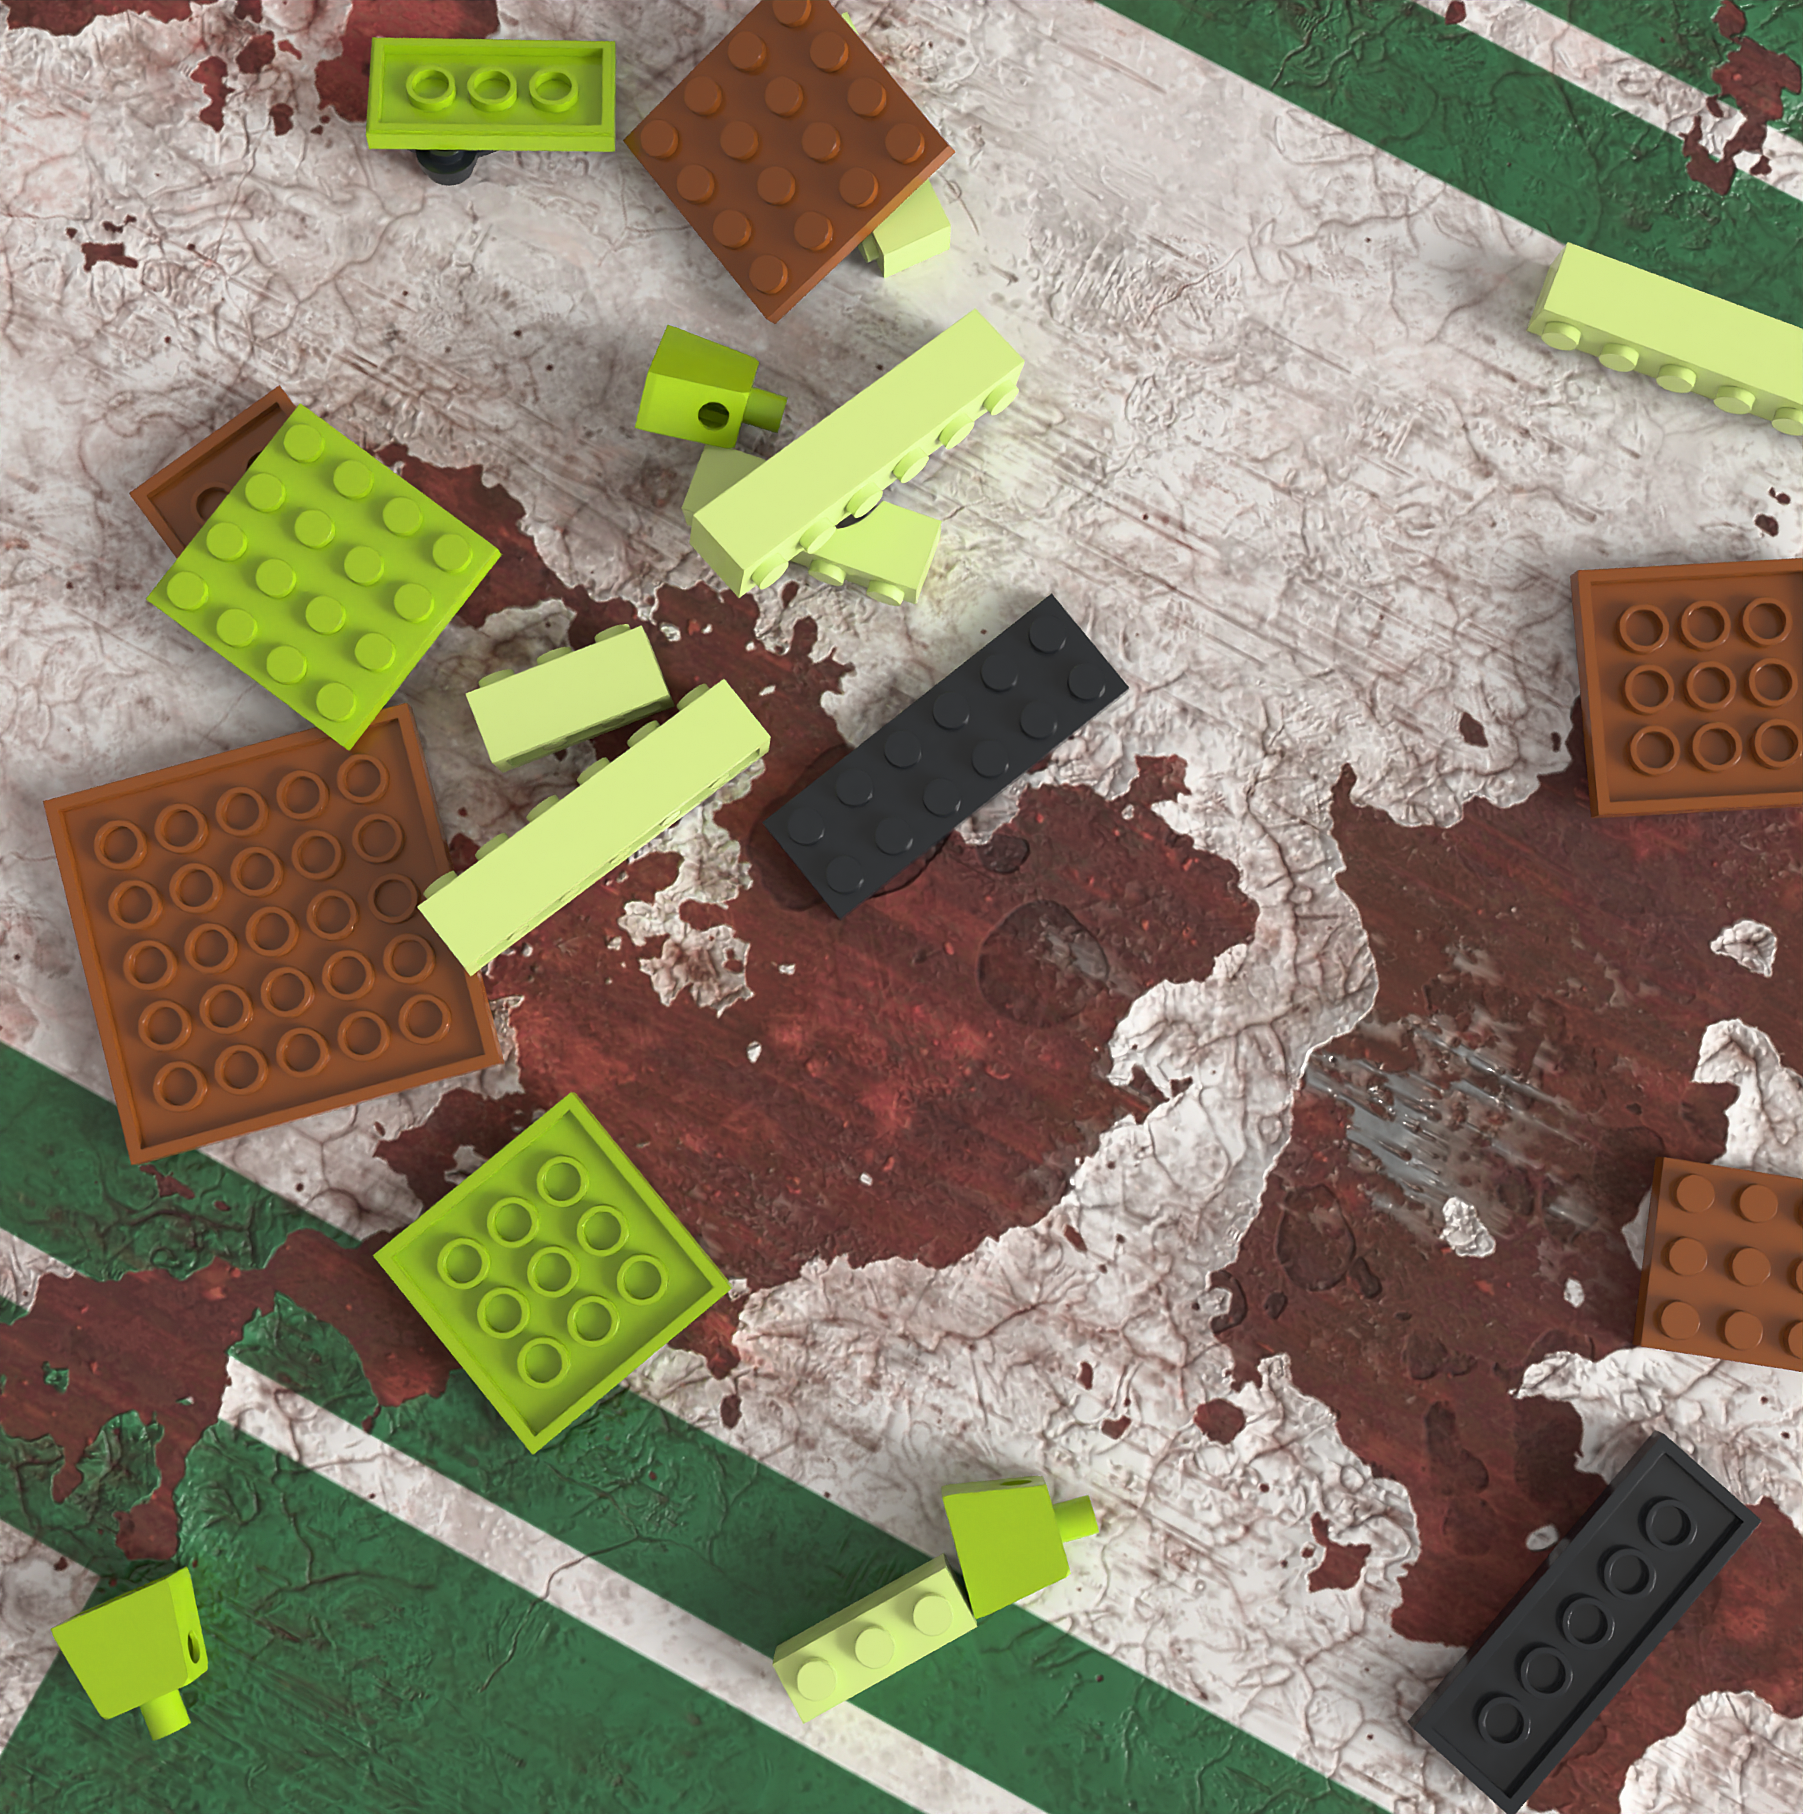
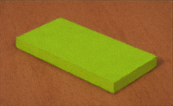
M372 37L366 138L369 149L615 152V41Z

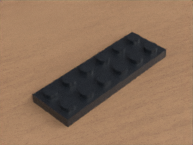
M1051 593L762 823L841 921L1128 692L1129 686Z
M1655 1430L1407 1722L1506 1814H1516L1762 1520L1664 1433Z

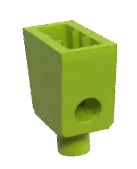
M667 325L647 373L635 428L721 448H735L743 423L778 433L788 397L753 387L759 366V361L755 357L677 327Z
M1043 1476L957 1483L941 1487L942 1499L975 1619L985 1617L1066 1578L1071 1572L1063 1543L1099 1533L1089 1495L1052 1505Z
M187 1566L77 1613L51 1628L55 1641L101 1717L106 1720L139 1706L152 1741L168 1736L191 1723L178 1689L193 1682L207 1671L208 1659L192 1580Z

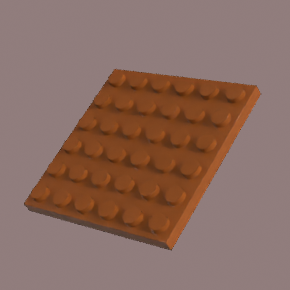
M407 702L382 709L350 751L322 730L314 727L43 801L131 1165L148 1163L505 1064L481 971L478 970L470 976L417 907L427 900L423 895L424 891L438 878L454 871L413 709Z

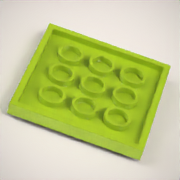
M300 403L154 587L146 600L350 751L502 554L479 534Z
M570 1092L373 1255L532 1455L733 1288L732 1284L575 1092Z

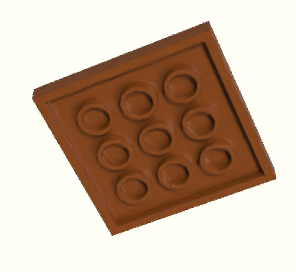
M761 0L623 140L763 316L774 324L784 317L955 153V150L829 0Z
M1803 558L1577 570L1570 576L1591 818L1803 807Z

